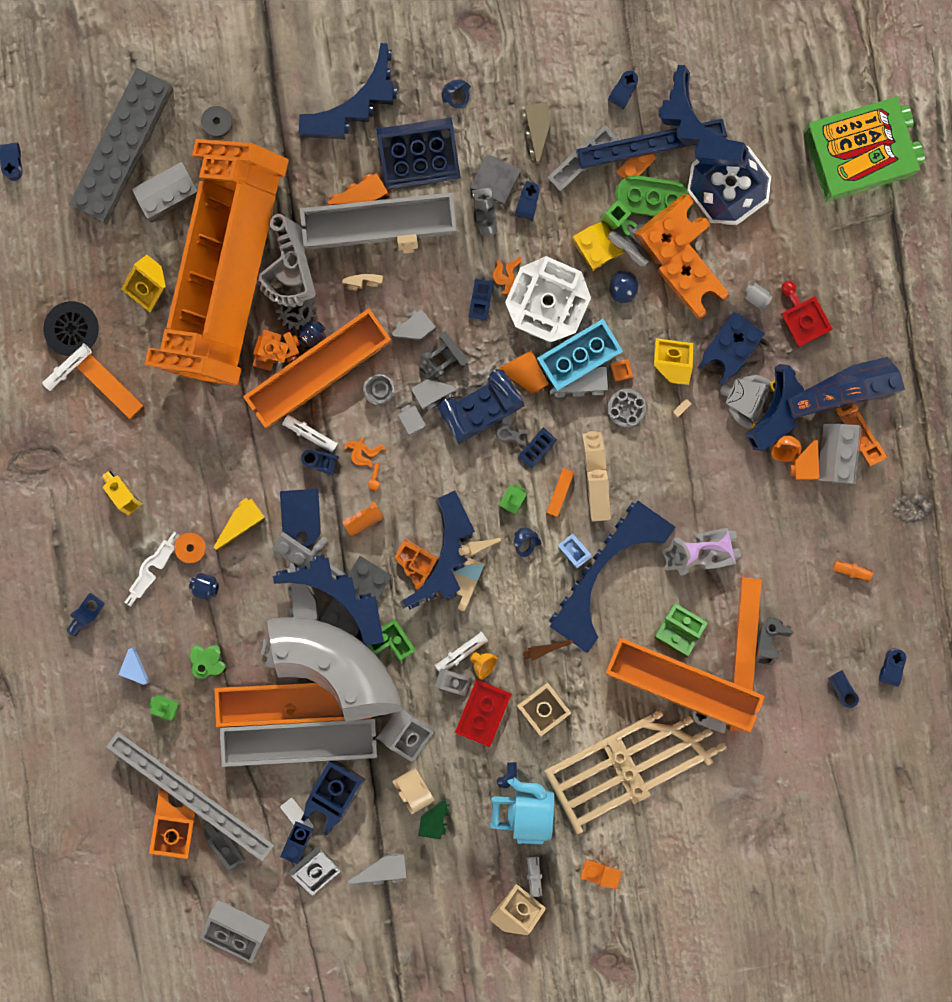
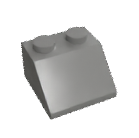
M403 709V711L393 714L377 739L389 749L413 763L435 731Z

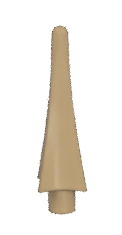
M501 538L468 542L466 545H461L462 548L459 549V554L461 556L465 555V558H468L486 547L501 542Z

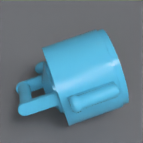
M515 777L508 780L507 782L516 789L515 797H492L490 828L513 831V839H517L518 844H543L544 841L551 840L554 792L546 791L538 783H522ZM500 804H510L508 808L509 823L499 822Z

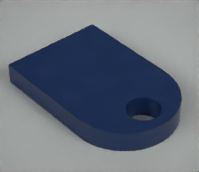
M319 489L280 491L282 532L296 541L297 535L304 532L307 534L308 539L305 543L300 544L304 547L312 545L317 541L321 533Z

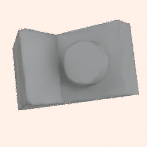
M441 668L435 687L466 696L472 678Z

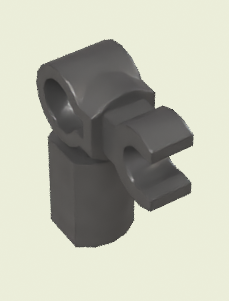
M515 412L500 420L502 427L497 431L499 440L509 442L515 440L520 445H526V442L521 441L519 436L522 434L528 435V432L525 430L515 432V429L509 428L513 426Z

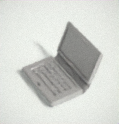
M630 214L627 219L635 222L638 226L635 229L627 226L626 229L630 232L627 237L622 233L620 227L612 231L608 237L618 248H623L628 252L630 258L638 265L645 267L652 258L635 237L634 233L653 217Z

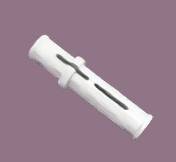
M82 344L64 363L53 369L54 372L42 381L43 385L51 391L92 353L91 349L86 344Z
M289 414L282 424L296 432L297 436L305 437L331 454L338 444L308 427L307 423H302Z
M480 632L453 653L449 652L446 658L435 664V667L440 672L441 668L448 670L454 665H459L462 659L488 642L487 638Z

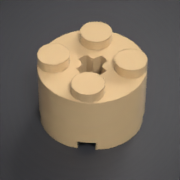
M417 768L392 781L398 791L401 790L399 795L403 802H408L406 806L411 815L435 801Z

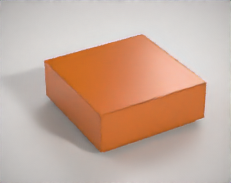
M629 359L610 363L614 383L633 378Z

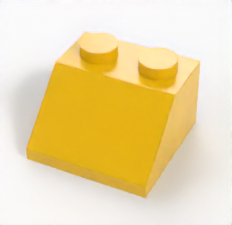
M604 221L586 228L572 238L573 243L591 273L624 254L622 248H618L609 240L608 235L612 231Z

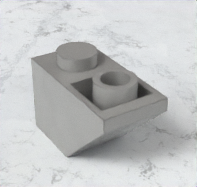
M422 309L418 312L414 310L407 316L408 320L405 323L399 322L392 328L394 331L391 334L396 339L422 341L435 331L436 327Z
M430 379L411 388L422 410L427 409L428 411L437 406L436 402L454 397L453 393L456 392L454 386Z

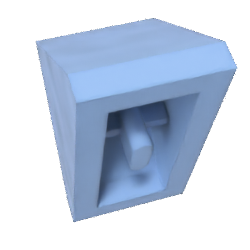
M574 534L558 545L576 569L592 557Z
M135 647L128 649L118 675L143 685L150 683Z

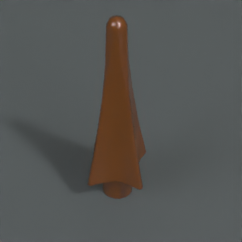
M573 640L531 646V648H528L529 651L523 652V656L525 659L531 658V661L556 649L572 644Z

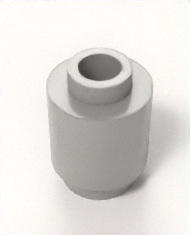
M757 283L749 284L743 292L746 295L744 299L762 309H765L773 298L769 295L770 292Z

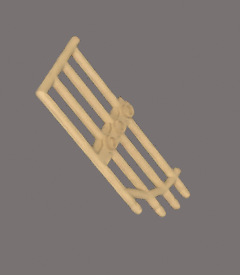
M660 710L546 769L544 773L576 834H580L583 832L581 825L629 800L636 804L651 796L648 790L703 761L707 766L714 763L711 757L718 754V752L724 751L727 748L725 743H720L717 747L705 751L698 742L713 733L710 728L703 730L702 733L690 736L680 729L694 722L691 716L673 725L655 723V720L663 716ZM641 728L660 731L626 749L622 738ZM671 734L683 740V742L635 766L631 755ZM690 746L699 754L644 783L639 774ZM603 748L606 750L609 759L561 784L558 783L554 776L555 773ZM612 765L614 766L618 776L568 802L563 791ZM621 782L623 783L627 793L578 819L576 818L572 808Z

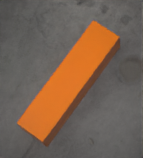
M565 468L562 469L548 506L547 514L558 517L574 474L573 471Z

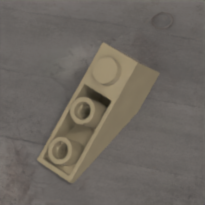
M547 102L525 106V112H522L523 123L528 125V131H526L527 141L531 142L533 148L530 149L531 160H535L536 165L540 163L551 124Z

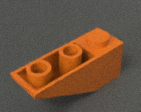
M370 173L363 177V181L359 184L353 183L345 188V192L332 195L327 203L329 206L385 199L389 194L377 173L374 175Z

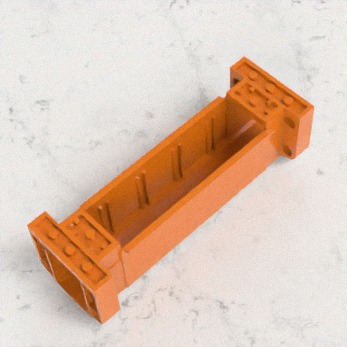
M196 139L192 156L203 160L199 176L203 181H199L166 328L168 329L164 330L160 349L148 348L144 365L183 377L238 386L242 368L237 367L279 179L280 177H285L289 159L254 143Z

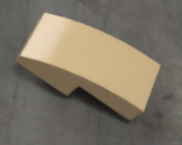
M416 234L397 236L399 250H403V253L415 252L414 249L418 248Z
M361 274L344 278L342 283L346 286V289L357 291L358 288L362 289L364 282H367V286L377 288L378 285L382 286L384 277L374 274Z

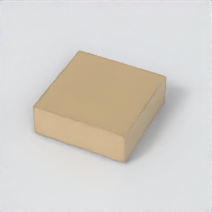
M685 399L672 412L676 419L691 405L688 399Z

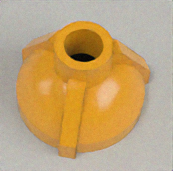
M477 652L470 658V662L473 663L474 672L481 680L493 671L498 657L493 654L485 653L480 655Z

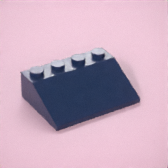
M452 117L376 129L386 190L461 178Z

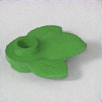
M196 644L192 648L190 660L193 663L192 673L194 677L206 679L209 675L217 676L224 671L226 665L219 661V646L214 645L203 650L201 646ZM200 666H203L205 668V671L199 672L198 668Z

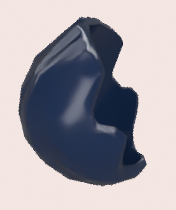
M617 271L612 276L609 291L611 297L619 303L631 302L638 293L637 277L631 271Z

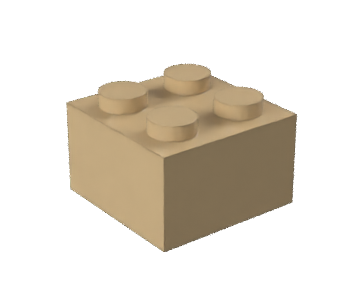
M548 682L517 704V707L540 737L571 714Z

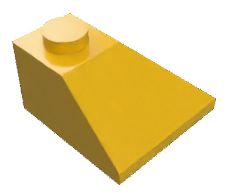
M145 255L133 265L121 290L150 313L153 311L166 287L162 266L148 255Z
M656 338L654 366L669 382L689 385L693 368V343Z

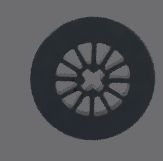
M76 301L60 303L52 308L45 318L43 327L44 337L48 345L55 352L64 356H71L82 344H86L89 348L94 345L99 333L97 317L83 303ZM69 313H72V319H71V321H70V319H69V317H68V314H69ZM79 314V318L75 321V315ZM64 315L66 317L67 323L61 320V317H63ZM83 318L86 320V322L79 324ZM58 321H60L61 323L64 324V326H56V325H57ZM70 324L76 327L73 334L67 331V328H70ZM83 326H88L87 330L80 329ZM56 329H63V331L56 333ZM79 332H87L86 337L84 338ZM65 334L61 340L58 339V336ZM77 335L83 339L82 342H78ZM69 337L68 345L64 344V341ZM72 337L74 338L76 345H71Z

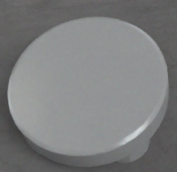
M619 390L613 394L608 402V415L620 427H633L640 423L645 416V400L634 390Z

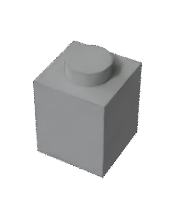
M408 405L400 410L401 413L398 416L409 436L426 428L415 406L411 407Z

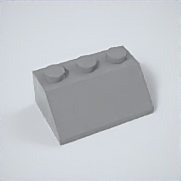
M182 162L132 189L150 223L195 199L197 195V188Z
M823 424L819 458V479L817 481L856 485L862 433L861 426Z
M217 900L207 919L200 939L252 964L270 925L231 907L227 903Z

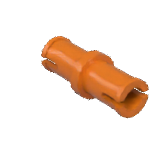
M837 559L833 567L834 572L849 575V578L856 577L868 582L871 581L874 571L859 567L856 563L852 565Z

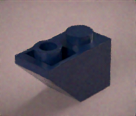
M295 821L280 857L298 864L308 844L313 828Z

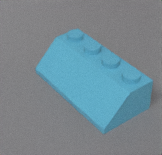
M601 319L538 357L537 362L548 380L558 391L622 353L623 350L604 319Z

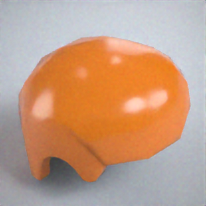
M783 436L772 444L771 455L773 459L780 462H792L796 459L797 454L800 455L801 443L792 436Z

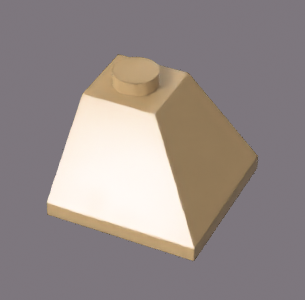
M516 884L499 904L489 920L504 932L529 935L546 908Z

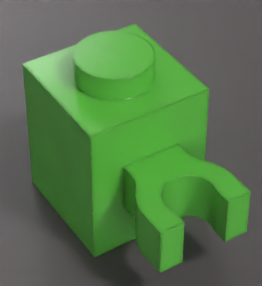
M619 200L614 202L600 217L613 231L620 227L626 237L630 234L626 229L627 226H631L632 229L638 226L635 222L627 219L631 212Z
M517 484L514 487L510 485L499 506L516 515L527 495L524 493L525 489Z
M158 694L156 698L152 697L150 701V713L173 721L181 702Z

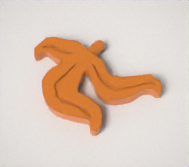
M520 256L506 265V272L509 277L502 274L503 264L500 261H496L497 267L493 272V279L497 285H506L505 291L501 292L502 294L509 295L515 281L513 269L521 263Z
M361 438L359 442H346L345 450L348 447L354 449L351 453V459L356 465L360 466L369 465L370 468L373 466L370 459L362 457V450L369 457L376 456L380 450H386L383 445L369 449L363 444L364 438Z

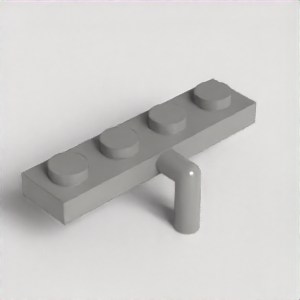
M282 532L272 550L298 567L307 566V569H311L309 561H313V557L318 556L328 540L326 537H321L312 551H310ZM330 564L333 580H337L336 576L345 574Z

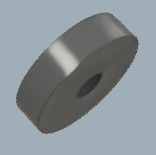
M212 106L203 113L201 124L208 135L222 137L231 130L232 117L224 107ZM215 119H220V123L217 125L213 122Z

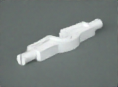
M173 532L168 541L164 540L155 554L148 557L142 563L139 576L129 589L131 594L125 601L130 607L137 597L141 598L156 579V576L149 570L150 566L154 565L159 569L165 567L174 551V543L180 536L176 532Z

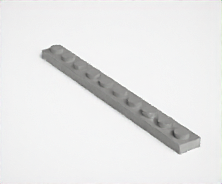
M117 732L106 746L118 757L262 862L274 847L265 838L121 733Z

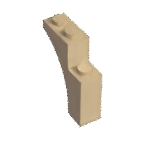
M590 431L582 434L591 521L611 520L609 484L601 432Z

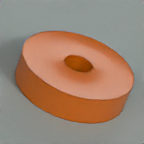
M188 532L180 535L174 543L175 555L185 563L199 561L205 553L204 540L196 533ZM188 544H191L193 546V549L190 552L186 549Z

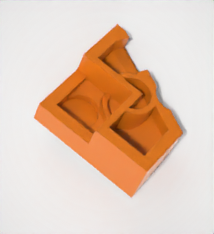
M532 350L499 367V370H504L509 378L522 386L530 394L549 386Z
M374 502L370 504V507L359 511L342 523L352 537L385 518Z
M407 539L403 541L395 555L396 560L401 564L404 572L409 576L417 590L424 584L439 558Z

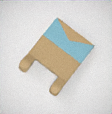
M469 557L467 558L468 561L463 563L465 567L457 571L451 569L461 589L456 592L462 596L458 606L460 611H465L485 565Z

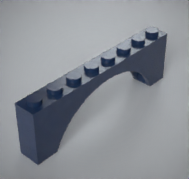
M640 501L636 503L631 502L626 509L628 514L625 519L620 518L615 525V528H617L616 532L613 535L610 533L603 542L606 544L604 549H598L593 556L595 561L592 566L587 565L582 572V575H584L583 579L580 582H575L570 589L573 591L569 598L565 596L560 604L562 609L559 613L554 612L549 619L551 623L549 627L566 639L573 640V644L586 653L589 652L599 638L592 624L590 598L594 582L601 569L614 555L629 546L645 542L665 543L676 528Z

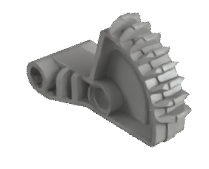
M276 214L271 218L270 226L276 232V240L279 243L281 257L259 274V280L256 283L260 286V290L264 292L266 297L279 305L283 304L286 307H289V305L291 307H296V305L303 306L305 300L315 297V289L305 255L302 228L287 217ZM276 276L282 284L295 287L304 284L305 291L292 296L279 295L271 286L270 280Z

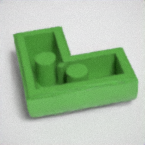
M396 619L382 627L384 642L366 645L375 655L390 646L399 661H402L416 651Z

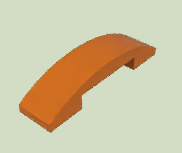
M857 404L836 408L843 424L859 425L862 427L859 452L867 464L871 467L885 460L887 456L879 442H876L858 411Z

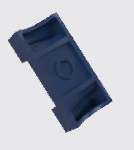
M496 369L492 371L488 378V384L456 402L455 399L446 398L440 402L438 410L458 444L525 406L504 370Z

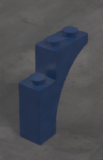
M779 364L774 368L775 390L771 404L762 419L745 433L753 450L764 451L797 427L794 421L795 418H791L787 400L803 392L804 388L797 381L796 373L790 365Z

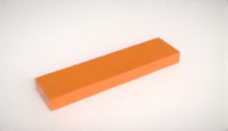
M91 354L76 366L129 419H132L144 407Z

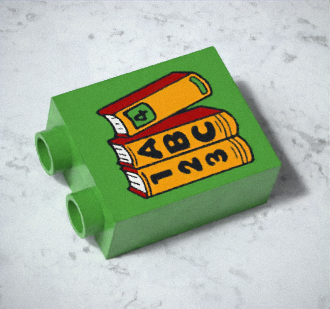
M898 97L808 123L804 129V134L826 203L911 178L920 170L919 164L925 163V155L919 141L912 143L907 129L914 125L911 110L908 105L900 106Z

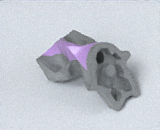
M728 528L696 534L694 538L697 540V543L682 541L680 538L672 539L671 546L662 550L666 560L665 571L677 569L680 576L686 575L689 572V568L694 565H702L703 570L736 564L735 560L741 558L740 550L738 548L732 549L731 544L732 541L737 539L736 531H728ZM708 537L710 540L709 542H703V538ZM702 549L703 552H702V554H701V556H700V558H699V557H698L699 550ZM713 556H715L716 562H712Z

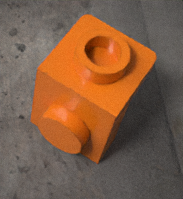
M291 332L283 334L290 353L286 354L285 361L291 363L300 355L297 348L300 346L296 335L292 336Z

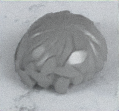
M384 374L369 377L363 386L366 399L373 404L388 402L393 397L395 391L393 381Z

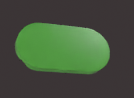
M633 175L623 179L618 184L615 198L631 214L654 217L680 196L689 194V191L687 192L685 186L676 181Z

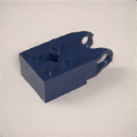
M734 311L704 351L702 362L697 368L701 371L709 362H719L723 366V375L718 384L722 386L728 378L738 372L765 333ZM733 335H739L741 337L742 342H734L735 338L733 337Z
M336 760L329 761L306 801L301 820L307 821L309 816L315 811L322 812L327 818L323 834L329 835L333 827L344 818L366 779ZM335 783H340L342 789L336 790L337 786Z

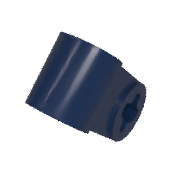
M634 71L624 72L607 100L624 109L637 85V74ZM631 77L632 82L629 85L626 84V79Z
M18 142L0 145L1 171L11 181L19 180L23 172L21 150Z
M528 182L524 185L514 216L533 221L540 192L539 186L536 183ZM532 187L536 194L533 193L532 196H529L525 190H529Z
M311 449L305 450L302 453L301 460L305 466L327 474H335L333 470L339 456ZM308 453L315 455V461L311 464L306 463L304 460L305 455Z
M892 648L887 651L879 674V682L899 687L907 658L902 650ZM898 655L900 658L899 660H894L892 656Z

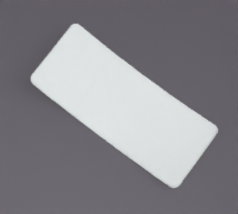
M290 798L280 806L293 825L295 821H298L313 828V824L309 819L305 822L301 820L304 812L293 798Z

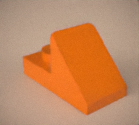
M585 859L580 878L597 883L602 887L617 889L622 870Z

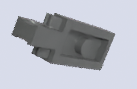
M205 822L202 825L207 831L205 835L206 841L229 872L245 860L228 836L209 822Z

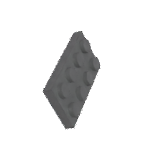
M359 556L349 572L348 578L352 577L356 600L360 599L359 595L371 593V597L375 596L377 602L392 575ZM333 598L320 622L338 627L355 637L360 629L353 616L344 605Z

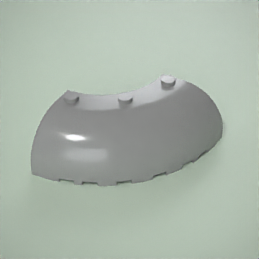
M297 617L267 619L273 661L278 678H307L322 686L336 699L344 715L345 722L403 711L398 691L386 667L356 637L338 627L313 619Z

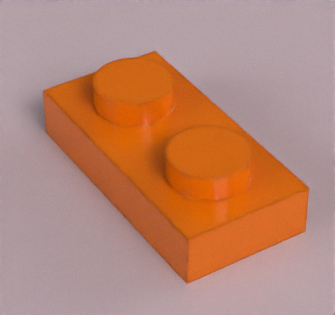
M650 154L628 159L616 173L622 179L633 175L640 176L657 158Z

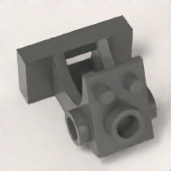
M446 331L439 335L444 343L433 353L427 351L420 356L421 361L417 365L421 374L426 376L427 379L432 377L437 379L445 373L443 370L455 361L461 367L468 364L467 359ZM442 353L447 361L437 367L432 359Z
M769 617L758 634L756 663L773 665L778 660L779 651L774 650L772 638L776 635L791 637L794 632L790 630V625L785 627L783 622L775 617L773 619Z

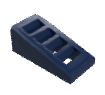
M543 427L518 457L532 469L556 443L557 439ZM543 435L544 437H546L550 441V443L547 444L543 439L540 438V436ZM538 441L539 443H541L545 447V449L542 450L539 446L535 444V442ZM530 448H535L540 453L539 456L531 451ZM526 452L535 459L533 462L524 455Z

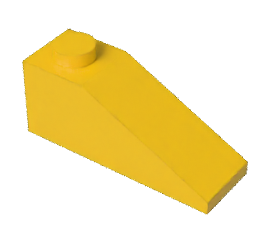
M245 498L238 503L239 507L233 512L214 545L216 550L221 549L266 519L253 499L248 500Z

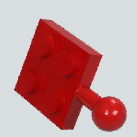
M785 281L782 284V293L789 296L794 307L780 315L798 348L833 330L816 296L801 303L795 293L796 284L792 281Z

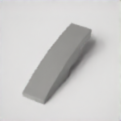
M605 125L580 148L618 141L619 139ZM575 151L548 178L562 191L587 168L580 169Z

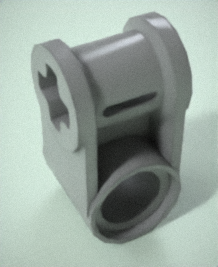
M692 711L691 716L696 723L725 733L727 724L707 716L698 720L697 712Z

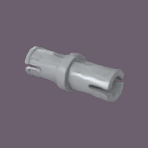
M539 856L527 857V879L530 885V897L542 896V874H540Z

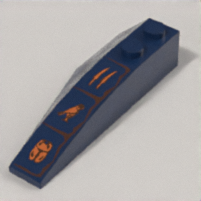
M888 357L854 364L788 399L787 403L791 418L793 419L895 395L905 390L899 369Z

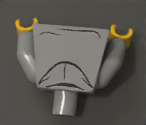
M755 374L743 377L742 379H736L733 387L727 384L722 386L720 394L728 397L726 404L729 406V412L737 423L746 429L749 428V430L756 425V423L752 424V421L756 422L769 391L774 393L773 383H775V380L770 382V379Z

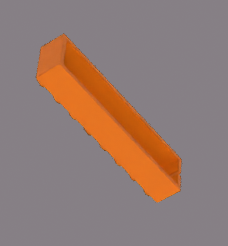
M368 308L243 397L251 409L257 412L255 414L263 426L269 429L389 345L392 340Z
M621 637L606 670V675L749 734L752 733L757 720L755 713H760L765 700L764 695Z
M315 682L214 688L216 727L345 720L334 696ZM289 702L297 708L291 716L283 710Z

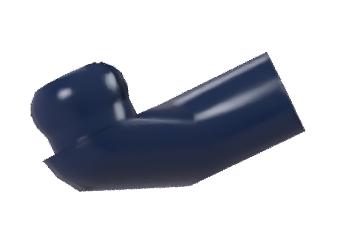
M507 762V774L497 780L499 787L509 788L511 785L507 781L514 777L517 779V762Z

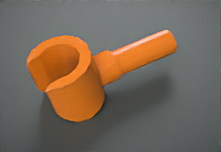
M375 463L372 478L368 483L369 489L375 492L381 482L376 480L380 466Z

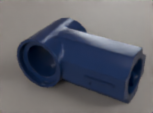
M843 670L828 677L829 682L840 699L841 705L845 708L855 707L859 702V697L853 690ZM847 694H851L854 697V702L851 705L846 704L844 701Z

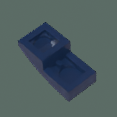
M475 278L468 318L487 321L494 281Z

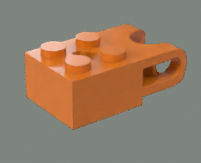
M690 194L680 196L634 233L655 264L664 265L710 226L707 218L700 217L692 222L688 220L687 210L693 204Z
M689 244L658 269V273L697 319L701 320L706 315V310L701 303L703 295L707 293L713 294L720 301L729 298L726 288ZM683 268L689 270V276L681 274Z
M162 788L159 789L149 854L188 859L195 812L185 805L182 807L173 806L169 802V793ZM170 831H174V835H177V839H174V842H170V838L167 837V833L170 834Z

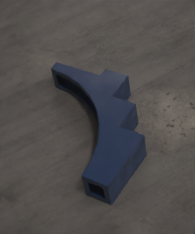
M380 43L378 59L372 74L365 85L352 98L328 111L299 115L298 133L300 137L345 140V136L349 134L350 123H346V121L369 122V117H373V105H370V103L393 105V99H397V88L394 87L393 82L387 81L391 78V68H388V61L392 60V50L389 49L388 43Z
M678 65L677 71L673 75L674 86L670 91V100H663L662 107L659 108V118L665 125L678 126V139L683 145L696 146L695 157L701 164L745 168L749 149L744 142L733 141L716 135L698 120L690 101V72L685 65Z
M455 490L436 500L443 527V540L439 560L424 585L414 594L400 602L403 609L408 607L411 610L419 606V601L426 599L428 602L437 597L436 593L439 594L440 599L446 597L448 601L458 596L456 592L461 590L451 569L457 571L465 567L463 563L467 562L468 559L465 558V555L461 556L459 554V549L462 547L458 540L465 542L471 539V534L475 530Z
M324 555L314 556L313 561H309L311 569L303 566L295 568L296 572L288 573L287 570L277 571L276 575L273 576L274 584H305L333 596L353 616L361 631L365 646L384 642L376 597H371V593L359 595L360 599L356 600L352 577L348 578V574L336 576L337 580H333L329 558H325Z

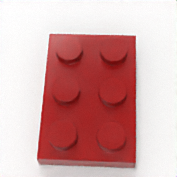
M476 679L454 733L490 747L512 693Z

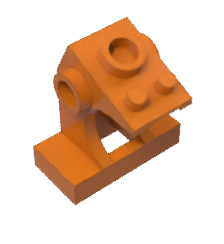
M263 330L262 336H258L253 353L255 356L253 367L272 372L275 361L284 363L289 344L281 342V334Z

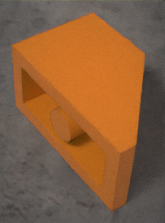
M818 440L812 441L796 457L793 465H790V476H793L794 480L819 479Z

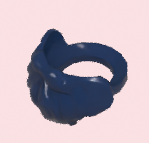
M461 79L452 80L447 83L441 93L443 103H449L454 108L464 107L469 101L470 95L468 90L471 86ZM460 88L465 93V100L461 104H455L451 99L450 93Z
M520 528L514 534L513 544L516 546L517 554L521 557L529 556L535 546L542 544L538 534L532 529ZM529 538V548L525 552H521L519 547Z

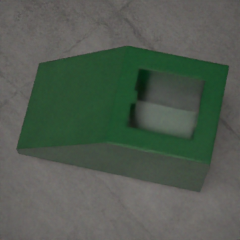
M442 799L421 815L419 837L441 839L442 835H446L447 824L444 823V816L449 815L450 804H446L447 799Z

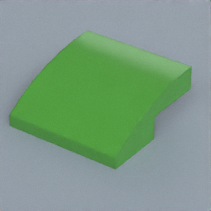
M674 603L654 639L687 658L708 622Z

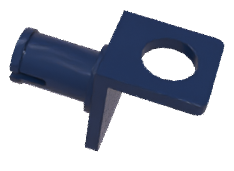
M89 593L80 607L70 614L74 620L66 629L67 632L72 636H77L83 626H87L94 621L105 603L92 593ZM90 600L95 601L97 604V609L94 611L90 610L87 606Z

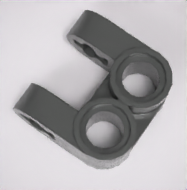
M491 187L472 190L480 234L483 236L496 234L497 221Z

